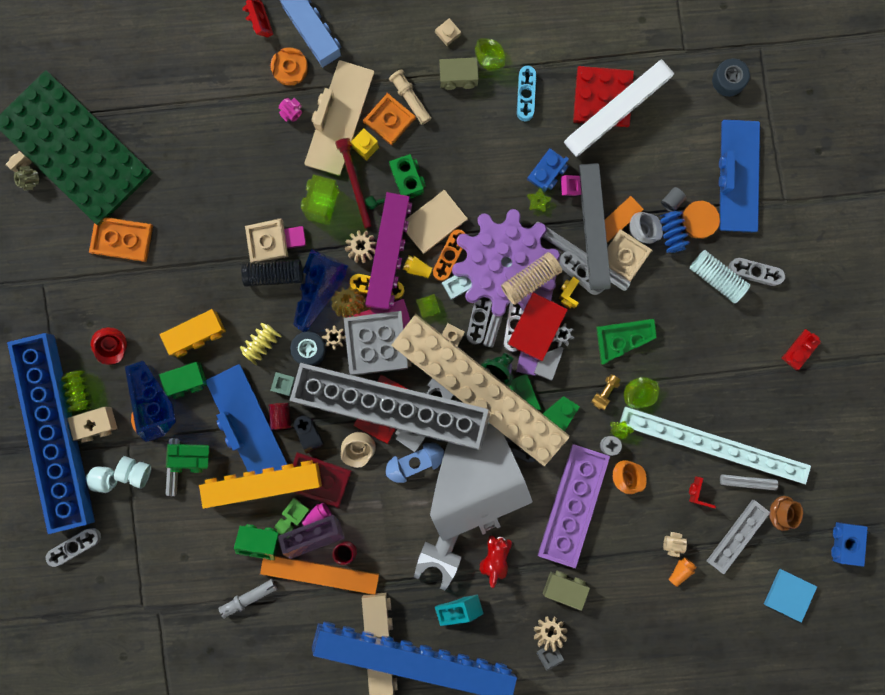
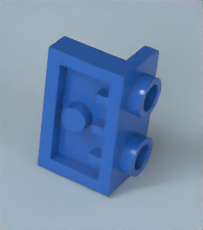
M549 149L527 180L543 192H546L548 188L552 190L558 181L556 177L559 173L563 175L569 167L567 165L569 158H563L552 149Z

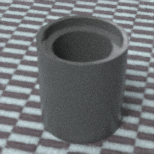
M674 187L661 201V204L669 212H673L679 208L687 197L683 191Z

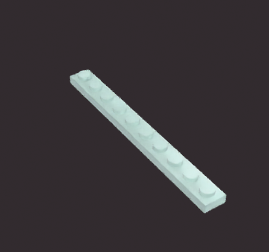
M624 407L619 426L801 484H806L811 468L810 465L628 407Z

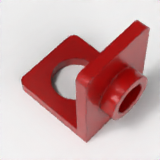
M696 476L694 483L689 488V494L691 495L689 501L716 509L715 505L698 501L703 478Z

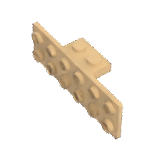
M341 60L338 61L330 88H325L324 93L320 94L318 110L314 111L312 116V122L316 130L305 160L306 166L337 176L341 175L345 161L342 153L337 150L335 142L344 138H350V142L352 141L374 76L373 70Z

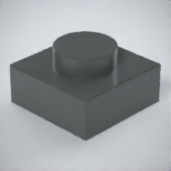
M549 646L547 651L544 648L537 651V655L546 671L564 662L557 647L554 652L551 646Z

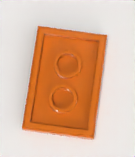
M107 217L102 220L104 222L99 226L94 223L89 249L90 254L147 262L153 229L152 224Z

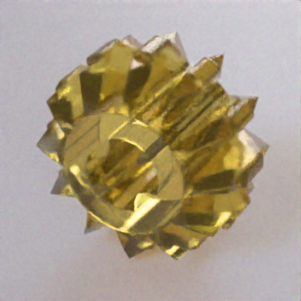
M351 286L347 290L342 287L341 292L335 291L336 296L331 299L332 309L338 317L341 315L343 318H347L348 315L354 317L355 313L360 314V309L364 308L363 296L357 288L353 290Z

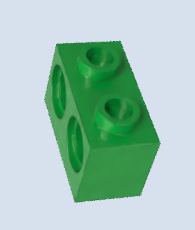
M411 154L389 161L400 195L409 196L410 199L424 194L423 188L426 185L423 177H419L417 173L419 166L417 160L412 159ZM403 165L410 167L407 172L401 171L400 168ZM410 182H414L417 185L414 189H408L406 186Z

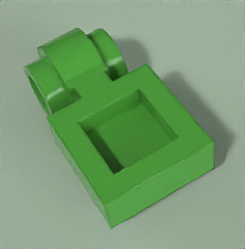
M293 498L282 513L287 519L281 518L274 527L277 529L276 532L287 537L294 528L291 522L298 525L310 509L296 498Z

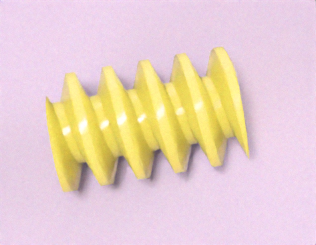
M264 323L260 324L263 330H255L258 336L250 335L253 340L252 342L245 341L248 346L247 348L240 346L242 354L256 366L255 359L262 360L260 353L267 354L265 347L273 348L270 341L277 343L278 341L275 336L282 337L271 326Z

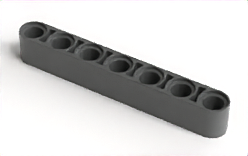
M579 164L590 290L610 289L611 280L599 164Z

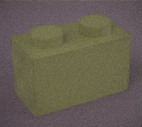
M477 58L439 59L440 88L452 90L456 87L471 89L474 86H478Z
M556 570V573L550 571L543 595L582 611L590 589L585 585L586 581L577 577L572 580L567 578L568 574Z

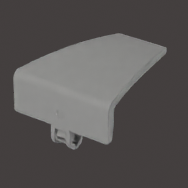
M489 422L481 450L448 442L441 463L430 513L442 541L479 526L482 534H486V531L492 528H500L497 520L498 517L532 503L525 480L503 433Z

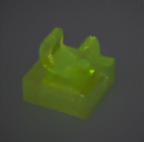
M435 294L416 300L422 319L440 313Z

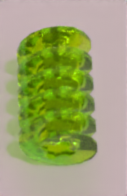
M85 370L69 372L61 378V382L66 383L62 386V389L69 390L64 393V397L70 398L66 400V404L72 405L67 408V412H80L91 409L87 405L92 400L85 399L90 393L84 392L89 386L82 385V382L86 381L87 378L80 376L85 373Z

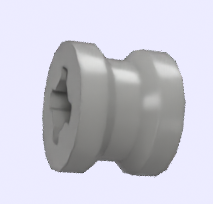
M615 436L604 437L600 442V449L606 455H617L621 451V441Z

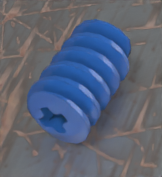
M673 211L659 216L664 217L660 220V223L665 225L661 229L667 232L663 235V238L669 239L665 242V245L671 246L666 250L667 253L683 251L687 249L685 246L690 243V241H684L688 234L682 233L687 227L680 226L685 221V219H679L683 212Z

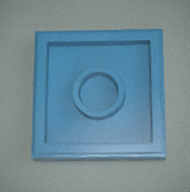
M779 569L764 605L802 623L817 586Z

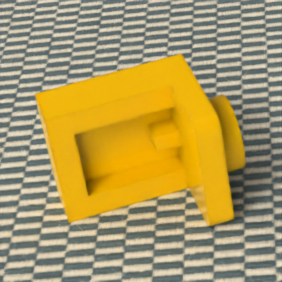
M575 277L570 281L566 279L561 287L563 292L559 297L562 300L561 304L569 309L571 307L576 308L579 304L570 297L579 283V280Z

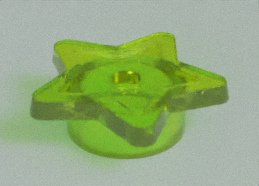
M539 188L536 194L527 195L531 201L529 210L539 209L545 212V204L551 201V197L545 196L541 188Z
M626 421L610 423L612 427L610 433L617 438H627L628 433L634 432L633 428L627 426Z

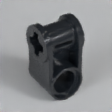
M308 416L298 417L295 420L294 427L305 453L308 454L323 447L324 443L312 419ZM302 419L304 422L308 421L309 423L306 426V430L299 427Z

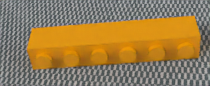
M312 460L301 462V466L294 467L293 464L281 466L282 470L274 471V467L262 469L263 473L255 474V471L243 473L244 477L236 478V474L224 476L222 481H217V478L207 479L205 484L199 485L202 507L204 509L321 487L318 463L313 464Z

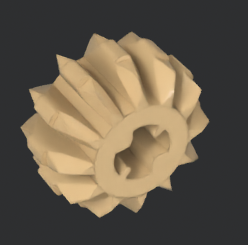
M357 231L358 236L356 237L351 233L350 237L352 240H346V244L350 246L345 247L346 252H350L348 257L353 258L355 256L354 261L356 263L360 258L365 263V257L372 260L373 258L370 253L375 254L374 247L377 245V242H372L374 236L368 237L367 231L364 232L363 236H361L360 231ZM361 243V244L363 245V243H364L365 249H364V250H361V248L359 249V248H358V244Z
M547 616L545 617V623L539 620V626L534 628V631L537 632L534 635V639L539 640L537 644L539 647L545 644V651L551 646L554 652L556 651V645L562 648L563 643L561 641L567 640V637L564 635L567 633V629L561 628L564 624L562 621L558 624L556 623V617L551 622ZM549 631H553L552 637H548Z

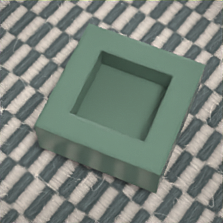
M276 372L270 391L290 396L295 377Z

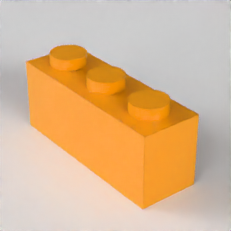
M211 309L159 335L168 354L179 358L186 355L187 350L191 348L198 349L204 346V342L210 339L214 341L221 338L222 333L226 332L217 312Z

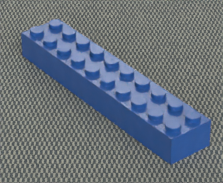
M43 333L7 342L47 533L51 534L95 523L78 441H73L67 419L72 417L55 335Z
M330 622L318 623L312 644V652L315 657L478 695H513L517 677L505 664L496 662L495 665L488 664L489 661L477 658L475 661L469 659L470 657L464 654L454 656L450 655V651L439 649V652L433 651L432 647L426 645L416 647L412 646V642L401 640V643L395 642L389 636L378 638L374 637V633L363 631L361 634L354 632L355 629L343 626V629H340Z

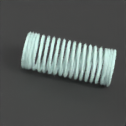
M706 250L702 251L690 266L691 271L693 270V272L699 274V277L702 276V279L705 277L704 281L707 280V283L710 282L712 287L718 288V291L721 290V293L726 295V298L729 297V300L733 303H737L750 288L749 283L744 282V279L741 280V277L730 271L728 267H725V264L722 265V262L717 260V258L711 257V254Z

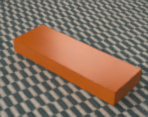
M632 196L605 219L607 243L620 229L622 230L630 223L635 213L644 210Z

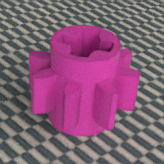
M286 98L279 105L281 110L279 114L286 122L289 119L293 122L302 114L300 110L302 106L295 98L292 100Z

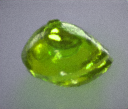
M487 38L477 40L475 53L481 67L486 70L502 68L505 65L506 56L500 43Z
M647 377L631 380L624 390L625 403L634 409L653 405L659 395V384Z

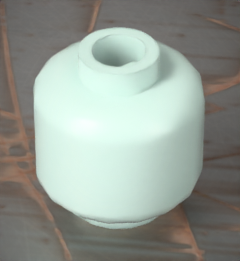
M97 466L92 468L86 476L88 488L94 492H110L117 484V480L114 479L115 471L109 467Z

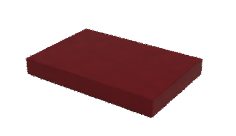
M297 452L293 466H301V462L312 460L313 464L318 463L322 486L294 493L339 508L352 470Z

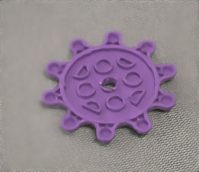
M516 209L509 210L506 220L501 224L495 223L490 215L486 213L481 214L478 217L480 233L474 237L461 234L457 238V244L467 252V258L463 262L455 263L452 267V272L457 277L465 276L471 280V288L465 295L466 300L469 303H475L482 297L489 298L492 302V313L497 317L505 314L506 307L510 303V300L501 288V284L505 281L508 282V279H511L514 275L516 276L523 269L525 270V267L527 268L528 265L530 266L531 263L533 264L534 261L539 260L547 252H550L557 261L560 258L558 250L545 249L541 245V238L547 231L546 226L543 223H536L529 229L522 227L520 224L521 214ZM509 257L512 264L510 267H504L501 264V260ZM550 279V281H547L538 289L551 292L554 290L556 283L553 279ZM532 293L530 295L527 294V297L524 296V299L519 301L518 304L523 311Z

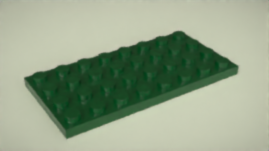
M47 70L0 114V131L98 226L104 222L102 221L104 218H108L153 174Z

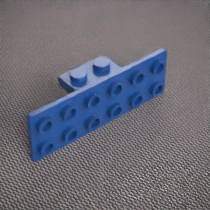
M723 120L721 122V157L719 160L720 231H758L759 121Z
M238 364L207 379L206 384L220 414L216 415L218 418L217 425L221 431L224 430L227 446L232 448L233 451L238 450L247 471H255V474L263 473L262 469L274 467V471L282 470L281 466L288 465L242 366Z

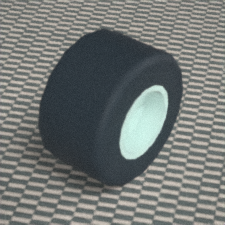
M310 331L296 335L290 347L291 355L296 362L311 366L321 363L327 352L324 340L316 333Z

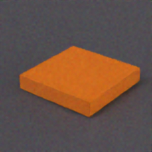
M387 93L366 116L363 123L392 146L416 119V116Z

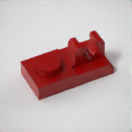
M247 0L246 5L242 9L250 13L246 20L252 22L253 30L257 35L267 38L273 35L262 0Z
M804 329L781 359L795 370H799L821 343L820 338Z

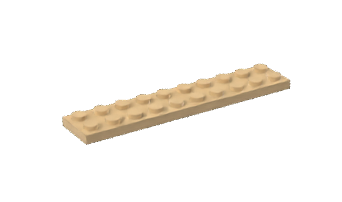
M417 314L413 316L391 346L463 403L489 409L491 412L489 423L544 467L569 439V435Z

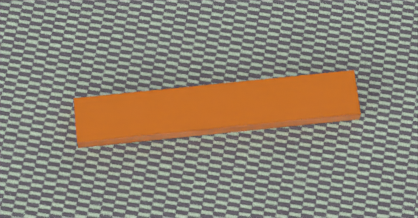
M275 556V560L263 559L260 571L262 575L374 595L376 594L379 574L280 556Z

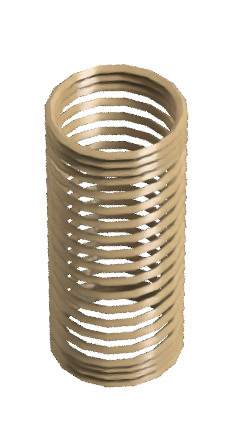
M547 252L539 260L534 261L527 268L525 267V270L523 269L522 272L520 271L519 274L517 273L516 276L514 275L511 279H508V282L505 281L501 284V288L510 302L516 305L524 299V296L527 297V294L530 295L541 285L562 273V268L557 259L550 252Z

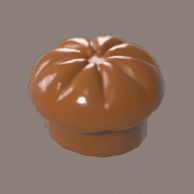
M788 496L776 498L770 506L769 513L773 526L781 531L797 528L803 518L802 505Z

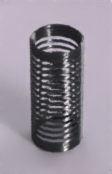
M292 259L291 261L287 260V263L286 260L284 262L281 260L280 262L277 261V264L275 260L274 262L270 261V264L268 261L263 263L253 262V265L251 262H243L241 266L242 282L245 287H251L252 285L302 283L303 280L300 259H295L294 263Z

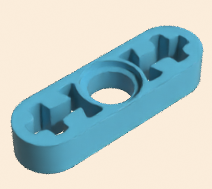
M531 66L522 67L518 76L517 117L521 121L531 120L534 114L536 71ZM525 72H529L530 75L528 84H525L526 77L523 76ZM524 89H528L532 95L529 98H524L521 92ZM524 103H528L527 111L529 113L527 116L524 115V112H521L524 109Z

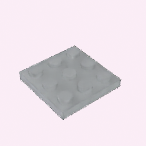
M401 311L344 318L350 375L408 369L407 358L391 346L403 331Z

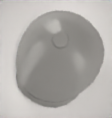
M638 212L632 216L630 232L636 240L650 244L660 240L663 236L662 225L657 216L645 212Z

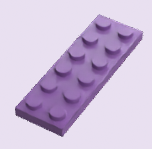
M572 444L538 552L539 557L576 568L610 456Z

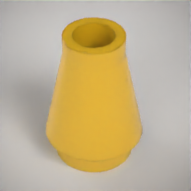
M408 256L403 270L409 274L429 278L432 267L415 256Z

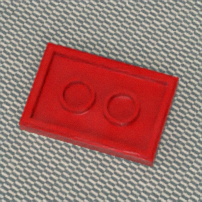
M533 292L507 345L539 361H543L568 309Z

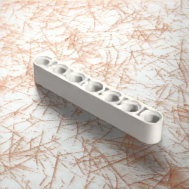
M661 59L564 141V144L578 157L664 85L675 73Z

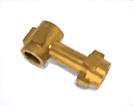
M612 374L606 378L607 385L602 393H596L591 401L594 404L593 406L598 409L605 410L610 402L607 399L614 387L618 388L620 385L619 382L621 380Z

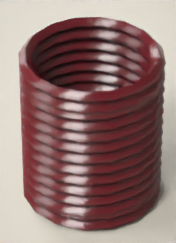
M290 403L268 405L271 430L291 428Z
M349 541L340 543L333 550V559L339 565L351 563L357 555L356 546ZM345 545L351 549L352 557L349 561H344L339 557L338 550L340 546Z

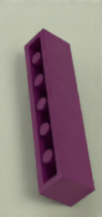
M386 192L365 303L367 308L389 311V308L394 306L395 296L392 295L393 288H397L399 277L395 275L396 270L401 268L402 258H399L400 251H404L405 240L402 238L403 233L408 231L409 221H406L407 214H411L412 209L409 196Z

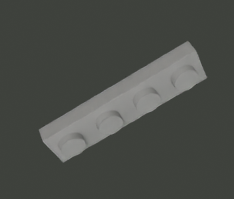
M752 500L706 562L720 573L725 574L770 512L758 502Z

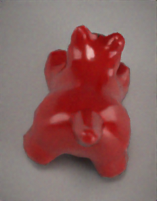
M494 536L489 537L487 557L480 563V572L490 576L489 583L491 588L496 586L498 578L504 579L508 573L506 559L512 542L511 540H505L503 537H498L497 539Z

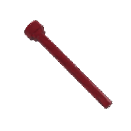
M350 138L340 139L335 142L336 148L343 155L363 225L367 229L372 225L349 152L352 146Z

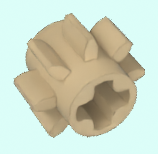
M335 325L333 330L325 329L327 335L322 336L323 339L328 341L325 346L333 345L334 350H336L338 345L343 347L342 340H346V337L341 334L344 330L340 329L337 331ZM332 334H339L337 336V338L339 339L337 342H335L334 340L331 342Z
M671 532L670 536H665L663 548L668 551V555L679 557L680 553H685L687 540L682 538V534Z

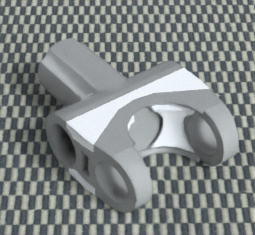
M459 535L442 541L439 536L436 546L425 542L418 558L414 578L419 579L421 573L428 567H437L443 574L440 589L445 591L455 576L461 561V556L452 553Z

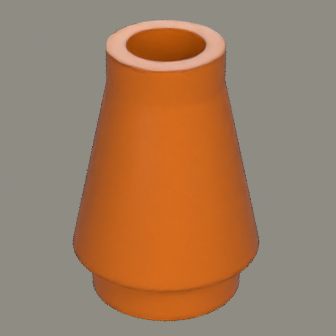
M686 557L682 560L679 559L669 581L678 587L695 573L694 570L697 567Z

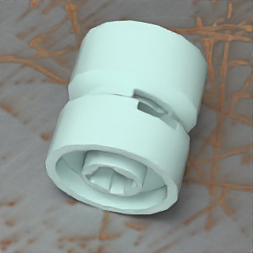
M123 456L116 467L114 479L122 483L130 482L132 486L142 489L149 479L151 465L144 462L136 464L135 459Z

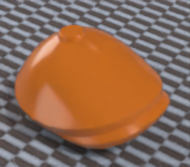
M623 460L616 464L612 477L615 486L620 491L626 494H635L645 489L646 473L642 466L628 460Z

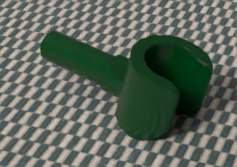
M370 196L365 200V204L371 210L385 203V198L376 201L374 196Z

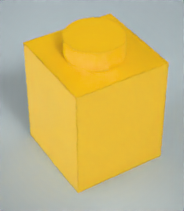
M365 129L351 141L352 148L366 161L379 148L378 141Z

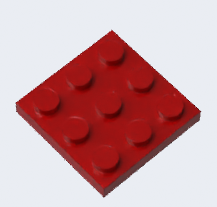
M578 66L573 123H586L633 83L634 71ZM631 112L615 126L629 127Z

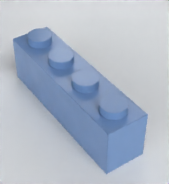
M280 0L284 11L322 68L341 56L339 50L341 48L340 43L336 38L332 39L330 36L331 30L326 23L322 24L320 21L321 15L316 8L312 9L310 6L311 0Z

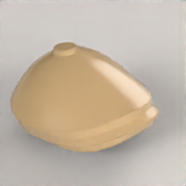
M361 432L348 435L341 445V460L352 467H363L375 453L376 445L374 440L369 435Z

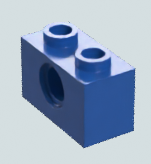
M836 522V527L833 529L834 546L831 550L833 561L841 564L864 566L867 527ZM849 539L851 544L849 548H846V541Z

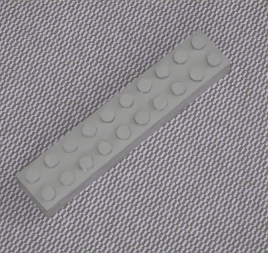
M300 363L290 401L304 406L477 450L482 449L491 414L490 410L303 363Z

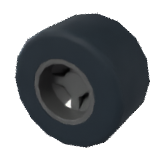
M739 59L725 60L713 74V87L723 96L737 95L749 82V68Z

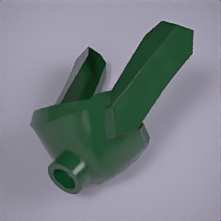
M504 353L502 357L499 356L492 360L488 358L482 363V367L489 369L492 375L497 379L504 380L506 382L505 385L510 387L514 377L511 364L514 359L511 355Z

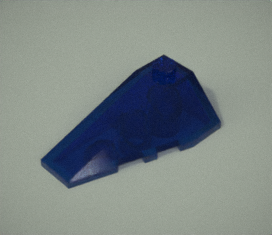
M311 249L304 266L303 273L306 274L305 283L301 284L300 287L302 299L297 303L293 324L302 332H306L342 284L348 265Z
M144 361L125 366L136 433L145 442L165 436L176 422L173 404Z

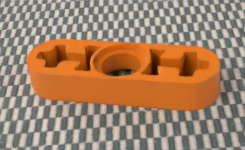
M454 230L450 234L433 269V276L437 281L443 282L449 278L452 267L457 262L463 248L459 247L458 244L456 248L448 245L451 244L453 246L455 243L453 237H457L458 234H465L464 231ZM453 251L455 258L452 261L446 260L444 257L445 252ZM441 261L451 265L450 268L448 266L445 268L446 276H438L437 269L441 270L443 267V263H440Z

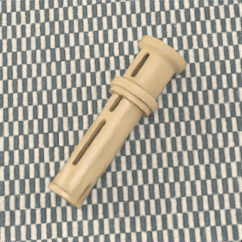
M401 69L393 73L389 78L390 82L394 83L398 89V94L407 101L421 125L430 121L431 116L414 93L413 85L404 76V71Z

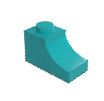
M478 595L462 597L458 600L435 606L440 626L471 622L484 614Z

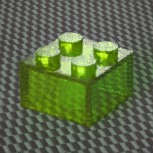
M313 174L312 179H309L307 182L306 190L308 193L306 198L302 199L301 209H303L302 212L307 220L329 225L339 188L336 180Z

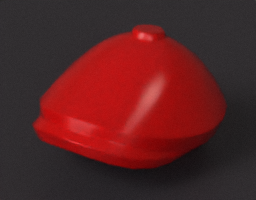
M107 327L94 333L91 339V349L97 361L102 364H116L123 359L127 342L121 331Z

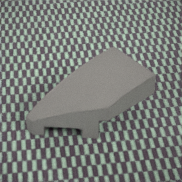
M559 347L546 353L543 361L538 360L534 374L552 380L564 348Z

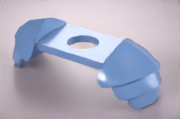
M424 443L423 449L401 459H398L397 456L393 457L387 463L386 476L396 483L407 482L406 477L429 467L433 469L438 468L442 463L444 450L436 443ZM413 457L419 458L421 462L417 469H413L409 465V461Z

